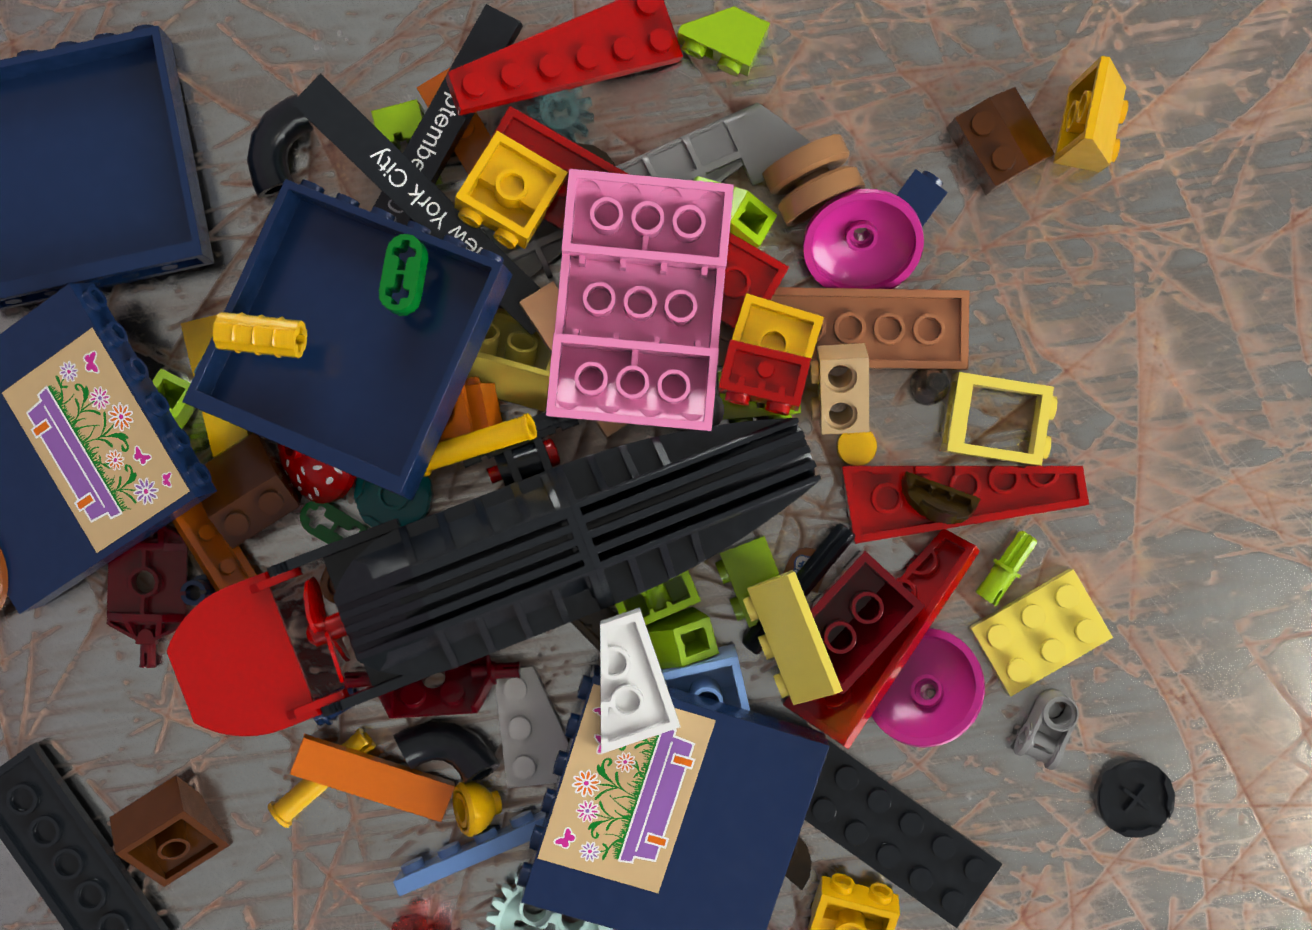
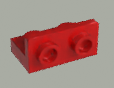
M730 339L718 392L726 394L725 401L749 406L750 400L766 404V411L780 415H789L790 410L798 411L811 358Z

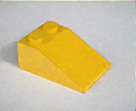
M1099 57L1069 86L1053 163L1100 172L1108 167L1111 162H1115L1120 149V139L1116 138L1118 124H1122L1128 111V100H1124L1126 85L1110 57Z

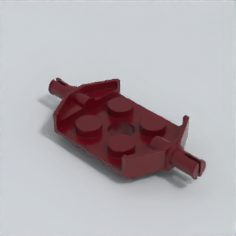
M169 524L108 563L107 625L136 640L135 644H140V668L157 667L156 652L159 639L174 633L187 616V604L181 599V595H185L186 591L180 592L188 579V546L178 530ZM142 571H148L154 577V588L149 593L142 592L137 586V577Z
M486 655L456 668L440 672L445 675V681L437 688L426 687L424 685L426 678L378 696L389 718L478 713L493 684H497V679L521 677L520 661L496 663V661L491 660L489 655ZM345 671V688L372 686L366 671Z

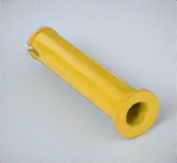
M526 413L521 417L439 442L423 477L431 475L432 470L523 441L535 439L537 437V430L533 418L530 414Z
M359 728L342 746L368 753L376 747V744L367 732L364 733V730ZM302 779L277 802L271 801L268 804V810L280 825L289 828L292 825V819L328 787Z

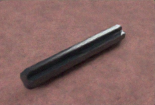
M839 523L834 527L797 572L796 575L805 598L855 539V534L844 524ZM760 620L742 640L743 645L756 655L760 654L763 650L758 637L765 634Z

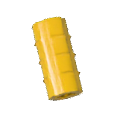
M221 312L217 315L213 325V341L217 349L235 351L238 354L247 352L255 353L258 356L265 354L274 355L277 358L282 356L300 358L306 348L307 329L303 321L285 319L282 316L280 318L265 317L262 314L254 316L246 315L243 312L239 314Z

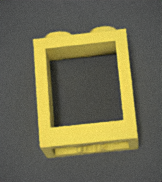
M963 372L952 374L940 452L1030 466H1042L1043 459L1048 458L1051 450V436L1047 435L1049 420L1054 419L1057 411L1058 401L1057 397L1053 396L1054 387ZM973 386L1037 396L1028 453L964 443Z

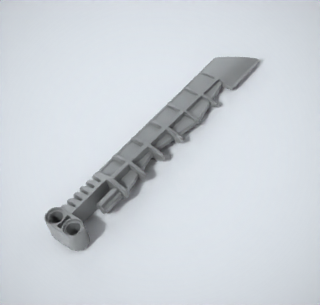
M755 103L616 167L630 175L693 180L695 177L700 176L721 183L743 167L749 181L754 186L765 181L762 173L770 165L790 152L810 143V141L759 103ZM543 220L525 249L518 245L514 249H510L494 239L495 231L486 226L480 228L529 277H532L542 268L548 279L553 277L548 264L562 254V230Z

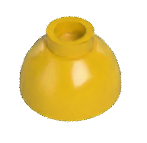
M458 782L454 788L452 801L455 819L460 831L467 837H473L483 832L491 824L494 816L501 814L502 801L498 791H489L486 787L476 782L467 784Z

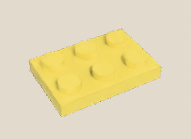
M1070 568L968 627L1001 685L1010 697L1113 638L1074 569Z

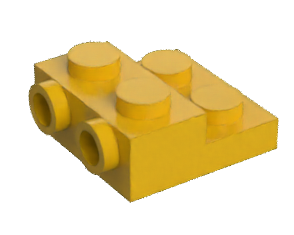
M496 131L456 194L454 208L459 210L458 217L467 225L479 228L483 224L495 231L493 237L501 245L510 249H514L518 245L525 249L543 221L547 209L565 182L568 172Z
M746 293L732 340L812 359L824 317Z
M836 873L832 877L822 875L811 907V919L807 930H895L900 916L899 896L894 894L890 887L882 883H873L870 887L855 884L854 880L846 874Z

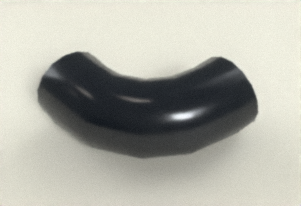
M298 93L285 98L266 111L251 134L247 163L252 185L258 198L269 197L279 193L285 179L294 182L287 163L288 150L295 140L314 130L313 124L292 105V102L299 96Z
M428 721L406 728L393 735L411 770L432 760L444 761L452 765L460 774L464 784L487 777L500 766L495 754L478 734L456 723Z

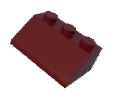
M863 550L857 554L809 606L843 690L840 692L842 695L925 607L921 601Z

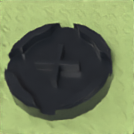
M1127 757L1112 762L1100 773L1094 785L1093 802L1098 816L1110 829L1125 837L1143 838L1158 832L1163 827L1161 825L1166 822L1167 818L1170 819L1174 811L1175 792L1171 780L1158 766L1143 758Z

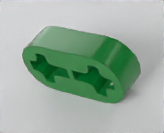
M400 234L394 237L389 242L385 253L379 287V299L382 305L398 316H407L415 312L422 299L428 264V251L413 235ZM408 246H410L416 255L415 257H408L405 267V262L399 258V254L406 253ZM403 285V288L409 295L408 298H401L398 304L392 298V294L399 293Z
M310 501L305 504L300 513L302 527L308 533L327 544L347 537L338 531L340 527L348 531L354 530L357 527L360 529L359 532L370 528L364 521L332 502L320 504ZM324 507L326 509L324 516L334 522V525L330 527L323 523L315 527L313 525L315 518L310 515L311 511L321 510Z

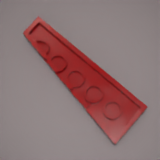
M616 0L448 71L445 79L457 114L461 116L678 63L682 59L683 54L664 0Z
M1083 466L840 467L850 528L855 534L854 544L1089 505ZM907 471L981 498L973 515L962 523L944 524L934 522L919 514L908 504L902 493L901 480Z
M942 529L908 566L906 572L897 578L925 607L843 695L837 693L793 705L789 696L783 706L849 750L979 554L980 550L977 546L946 529Z

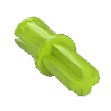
M1019 531L1000 560L993 559L995 564L975 592L997 606L1014 579L1021 577L1017 572L1036 546L1037 540L1025 531Z

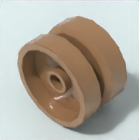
M833 134L810 142L780 158L762 173L772 195L787 194L778 205L786 226H794L809 221L815 212L832 198L848 191L865 188V183L857 167H841L849 157V150L841 134Z

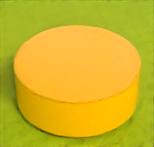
M871 432L843 433L838 437L836 450L840 459L846 464L862 466L874 458L877 451V442Z

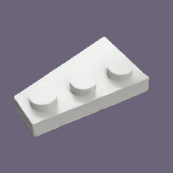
M640 607L600 621L601 754L680 727Z
M534 665L520 666V678L497 679V684H495L507 788L556 783L558 775L552 774L559 750L566 752L569 744V739L564 736L565 731L557 718L553 704Z

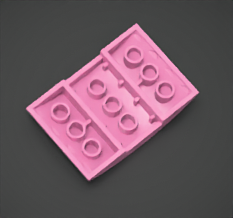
M569 169L546 416L712 431L719 354L718 345L734 184Z

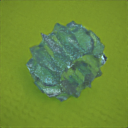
M582 86L572 88L570 92L567 89L534 97L538 104L527 106V112L535 117L533 118L534 120L565 138L567 137V139L576 143L574 133H578L583 137L588 136L589 131L583 123L594 122V114L586 111L592 106V100L590 97L581 98L583 93ZM566 108L569 117L565 119L560 116L555 120L553 111L556 109L562 112Z

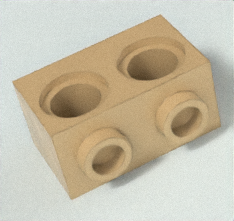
M865 343L817 346V360H811L810 362L811 384H818V397H811L812 421H819L822 435L870 432L869 356ZM838 365L848 367V370L840 376H834L829 373L833 367ZM837 403H846L849 405L842 412H833L830 410L831 407Z

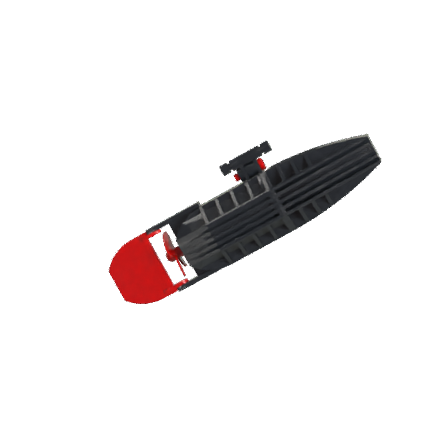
M546 411L532 416L537 430V437L535 439L463 460V464L467 468L482 462L481 458L487 456L488 459L494 457L497 465L487 468L488 475L492 484L503 480L505 487L401 526L399 518H395L267 568L266 572L220 589L195 606L178 626L166 651L193 722L208 730L232 736H259L274 733L321 714L324 717L335 714L436 673L474 661L620 603L682 574L723 551L763 525L821 480L820 475H815L814 468L817 466L815 461L812 460L811 450L805 440L804 432L798 425V418L721 424L712 426V431L685 430L628 443L560 465V456L553 440L548 438L542 441V439L556 434L555 429L560 427L564 431L579 425L578 419L546 416ZM323 559L335 589L333 599L339 612L332 615L327 613L320 585L314 576L309 577L304 583L303 592L305 613L308 621L306 636L309 643L316 647L328 644L341 684L345 683L335 647L346 662L350 661V655L342 640L343 637L348 636L356 659L364 664L372 686L350 695L347 688H343L314 700L271 587L303 575L300 567Z

